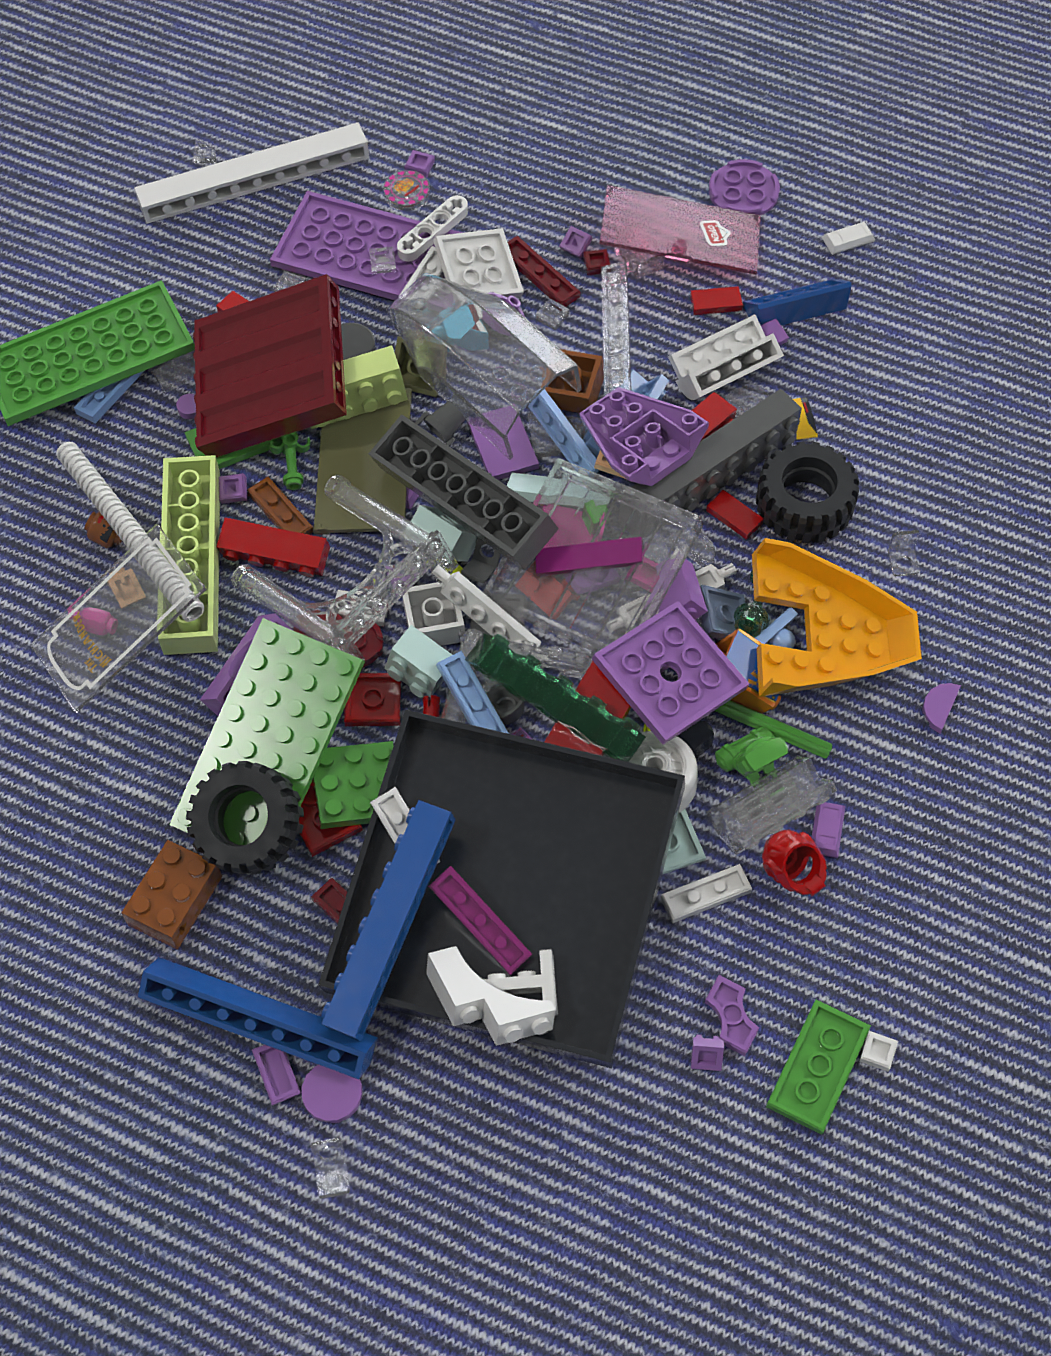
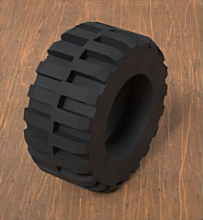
M805 441L797 442L795 446L788 444L782 447V451L778 449L773 452L770 458L766 459L762 471H760L756 493L757 511L761 517H764L763 522L768 528L773 527V532L780 537L785 535L787 540L793 542L796 539L802 540V543L810 544L812 540L819 543L825 541L827 536L829 539L837 536L839 531H843L848 526L849 520L852 519L859 495V478L854 473L855 468L850 461L846 462L847 457L841 452L838 454L834 452L833 447L828 445L823 447L818 442H812V444H806ZM799 482L812 483L821 487L828 494L829 498L817 503L802 502L793 498L785 488Z
M238 761L237 764L229 762L222 764V770L214 768L207 773L210 779L207 781L200 780L196 785L199 792L197 795L191 794L189 803L193 804L192 811L186 812V820L192 823V826L188 827L187 831L189 837L196 840L192 844L195 850L203 853L202 858L208 863L216 865V868L238 874H261L262 870L270 871L276 868V862H284L289 857L287 851L290 848L295 849L299 841L295 840L297 832L302 833L304 826L299 824V817H304V810L298 806L301 798L298 792L292 789L293 784L287 778L282 777L281 773L256 762ZM246 791H253L260 794L265 800L268 810L267 823L262 834L255 841L247 845H237L230 841L225 832V811L236 796Z

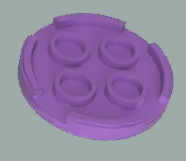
M746 159L733 160L713 172L709 182V196L712 203L727 215L737 218H754L769 212L775 206L779 197L780 183L776 174H772L760 162Z

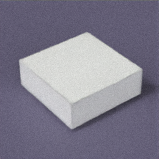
M869 1031L859 1062L889 1072L898 1041Z

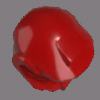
M790 829L782 830L772 835L765 842L762 852L763 868L774 881L780 883L790 892L795 891L801 895H810L812 897L825 887L824 882L827 878L826 860L814 840L807 833H798ZM809 857H812L813 864L810 873L802 880L793 881L804 870Z

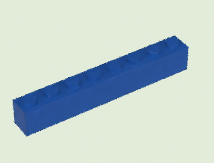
M418 800L416 807L410 809L406 819L408 825L404 835L400 834L395 843L394 850L396 853L394 858L384 868L382 875L384 881L381 888L376 889L371 898V911L368 917L365 916L360 923L358 941L356 945L353 944L347 953L346 961L348 964L345 971L340 973L335 981L334 990L336 991L332 1001H328L323 1008L321 1015L323 1018L322 1025L328 1029L360 1042L362 1041L456 821L450 811Z
M160 957L150 964L142 974L138 998L356 1079L361 1078L372 1062L378 1037L365 1033L360 1042L328 1029L322 1025L323 1018L321 1016Z

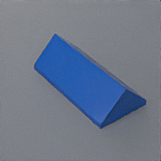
M830 279L742 302L748 317L756 315L760 325L773 319H777L780 325H785L847 309L852 286L850 281Z

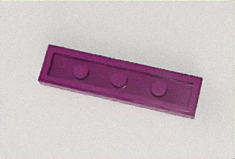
M642 537L543 548L536 556V574L538 577L644 565Z
M451 866L429 885L431 890L510 975L532 955Z

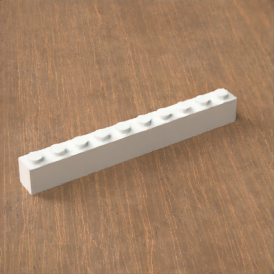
M354 123L134 188L146 224L369 159L368 142L359 123Z

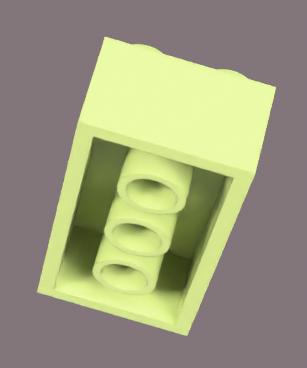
M392 346L343 360L347 415L312 426L311 429L323 427L333 422L373 412L377 409L408 400L400 367Z

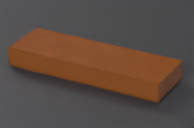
M269 477L264 478L247 489L248 495L277 528L308 535L313 532V526Z

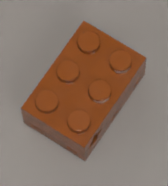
M167 840L121 914L128 926L178 950L223 877L220 869L216 868V865L205 861L202 858L203 856Z

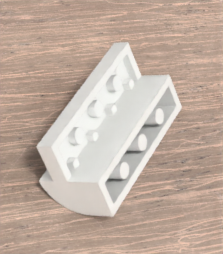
M753 315L668 356L678 377V380L675 382L679 389L688 399L695 400L784 355L774 333L765 336L756 315Z

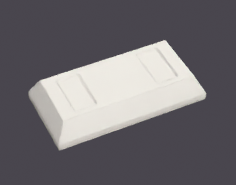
M865 222L822 236L832 255L875 242V238Z

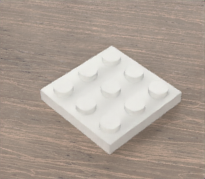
M503 228L435 237L433 242L454 305H460L474 299L477 302H482L489 292L505 297H521L524 293Z

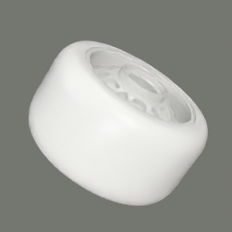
M646 731L632 736L618 749L614 759L685 775V789L678 814L691 803L697 789L698 766L693 751L682 739L676 736L662 745L652 731Z

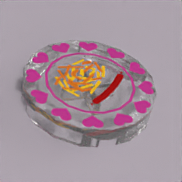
M411 170L398 171L390 175L384 182V198L391 207L397 210L404 211V208H410V211L416 210L429 200L430 185L427 178L421 173Z

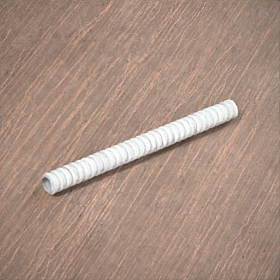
M74 442L62 444L56 451L58 460H60L61 464L72 475L73 479L101 515H103L104 519L107 520L108 524L111 525L112 529L115 530L116 534L133 553L149 535L145 533L144 529ZM147 543L134 555L171 604L174 605L185 594L182 588L186 583L166 559L165 555L162 554L161 550L157 548L156 544L151 547ZM188 587L187 589L190 594L175 609L182 616L183 620L191 622L203 614L205 607L199 598L196 597L195 593L191 591V588Z

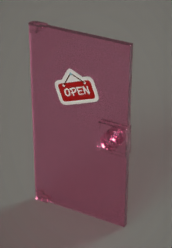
M607 185L599 244L666 257L665 259L676 262H693L754 275L757 274L761 215Z

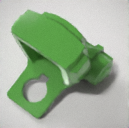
M760 727L751 730L749 734L731 744L723 745L721 749L715 752L716 763L725 772L733 769L737 770L749 780L754 791L757 792L762 789L759 785L760 775L758 772L763 771L764 774L771 776L773 781L780 778L774 768V761L786 755L788 747L784 739L782 740L780 737L775 738L770 730ZM784 785L770 791L769 793L761 796L760 798L762 800L768 798L769 796L784 789Z

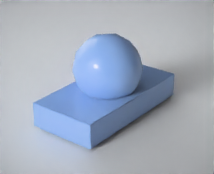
M792 607L788 608L755 639L763 644L769 643V645L793 649L795 636L786 627L791 624L798 613Z

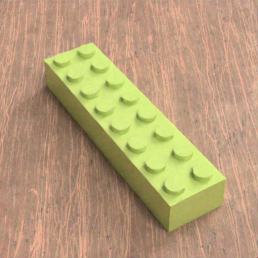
M215 455L163 458L161 544L189 580L191 591L195 593L196 597L199 598L205 607L203 614L195 621L186 622L178 611L173 609L158 624V640L164 655L218 652L219 550L216 546L219 539L220 471ZM159 588L160 618L173 604L170 603L169 599L165 597V594Z

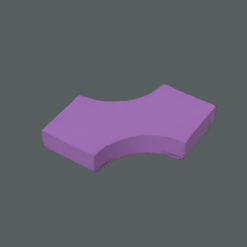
M718 975L705 1003L716 1012L720 1020L721 1033L719 1038L724 1040V1046L746 1056L758 1033L759 1027L747 1017L744 1011L743 996L745 988Z

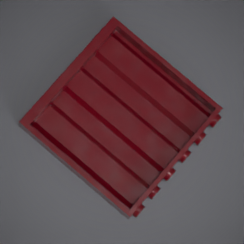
M327 274L194 321L195 445L206 456L215 455L217 458L347 415L339 287Z

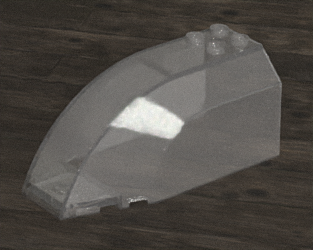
M424 273L386 309L420 377L442 398L455 405L464 415L465 419L509 460L513 458L507 438L510 429L519 414L557 376H561L577 392L582 389L578 365L521 313L499 297L430 273Z

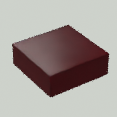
M607 249L583 252L587 276L611 273Z

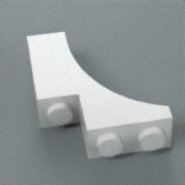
M456 946L428 953L426 974L453 1026L472 1023L475 1020L482 1019L496 1046L512 1043L536 1034L541 1035L553 1029L556 1009L550 1000L521 998L493 987L481 979L467 965Z

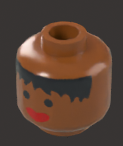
M94 511L90 515L84 527L89 540L104 548H111L115 543L119 545L122 542L100 512Z

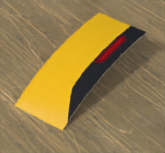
M807 397L793 399L802 408L796 434L797 440L818 437Z

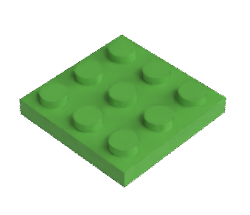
M393 741L326 748L313 777L321 829L369 824L374 810L370 802L378 797L392 753Z

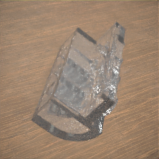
M797 755L706 813L724 844L734 854L738 855L742 851L758 845L760 840L766 836L779 832L790 821L803 817L807 813L806 811L814 806L827 802L830 799L829 795L836 792L837 789L832 780L819 777L810 758Z

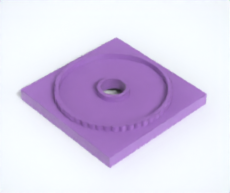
M679 601L596 652L592 657L593 662L662 745L746 690L749 686L747 680ZM668 667L675 670L678 680L674 682L665 680L660 674V669Z

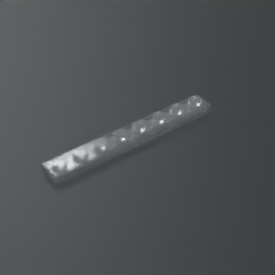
M625 261L601 267L604 396L618 387L632 391L628 274Z

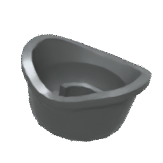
M502 680L489 683L483 687L504 725L514 723L522 716L526 698V690L522 684L515 681Z

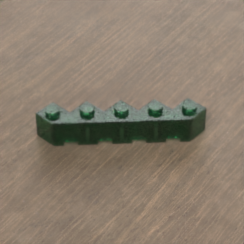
M486 633L482 635L466 657V662L493 682L495 680L506 688L507 692L524 703L527 701L537 708L538 712L555 723L559 722L567 727L572 734L587 744L592 743L599 747L607 757L626 762L630 761L646 738L638 730L640 727L638 723L629 717L621 719L613 716L605 709L606 703L594 695L591 698L580 695L572 688L574 683L561 674L559 677L547 674L540 668L542 663L530 654L527 656L516 654L508 647L510 642L501 635L496 634L492 636Z

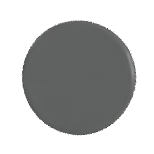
M353 322L341 324L343 360L375 351V338L368 327Z

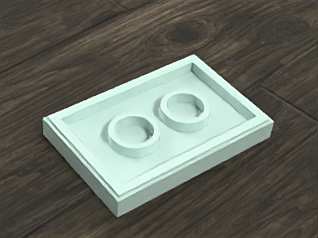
M685 809L677 816L663 874L706 860V856Z

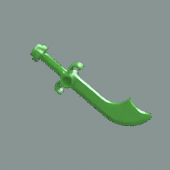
M296 432L281 436L282 444L280 446H274L272 440H269V450L272 453H283L286 455L287 474L283 476V484L288 490H298L302 487L304 478L301 473L297 472L296 452L305 453L310 449V438H307L306 445L298 444Z

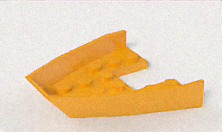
M764 538L752 553L754 601L804 609L807 651L763 643L757 647L759 697L833 686L875 675L922 659L917 611L868 580L790 542Z

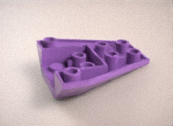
M620 387L579 413L581 420L611 468L631 482L653 486L689 461L709 427V423L689 409Z

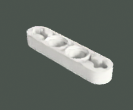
M458 195L450 197L402 237L397 243L399 258L410 262L422 255L434 244L433 241L436 236L445 235L467 216V200ZM440 218L447 220L444 224L435 223ZM423 232L431 234L428 238H421L418 235Z

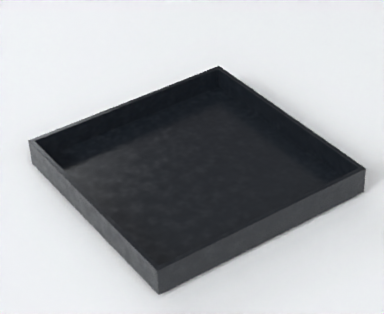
M405 709L378 797L396 787L409 810L412 807H416L418 800L450 811L456 821L377 1006L453 1026L426 974L428 953L456 946L467 965L481 979H488V975L495 973L506 974V977H517L518 972L535 971L536 975H541L539 950H552L558 1015L554 1016L553 1029L541 1035L536 1034L519 1039L513 1043L612 1069L685 789V775ZM373 810L318 984L325 993L332 995L336 991L334 990V984L338 975L344 973L348 964L346 961L347 953L353 944L356 945L360 936L358 933L360 923L365 916L368 917L372 906L370 903L373 893L376 889L381 888L384 881L382 877L384 868L389 861L392 862L396 853L394 850L395 843L375 810ZM450 866L532 953L511 975L429 887ZM542 993L514 995L526 999L543 1000ZM482 1019L475 1020L472 1023L453 1026L491 1037Z

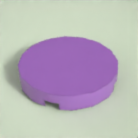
M321 1065L315 1066L306 1075L302 1084V1100L306 1110L313 1118L321 1122H342L350 1118L358 1110L361 1103L362 1083L360 1079Z

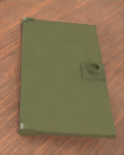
M405 388L408 397L406 401L321 427L313 526L314 534L405 530L407 487L382 470L368 453L401 414L409 420L411 419V388Z

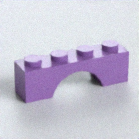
M276 614L260 615L257 617L201 697L200 701L217 716H219L262 618L291 629Z

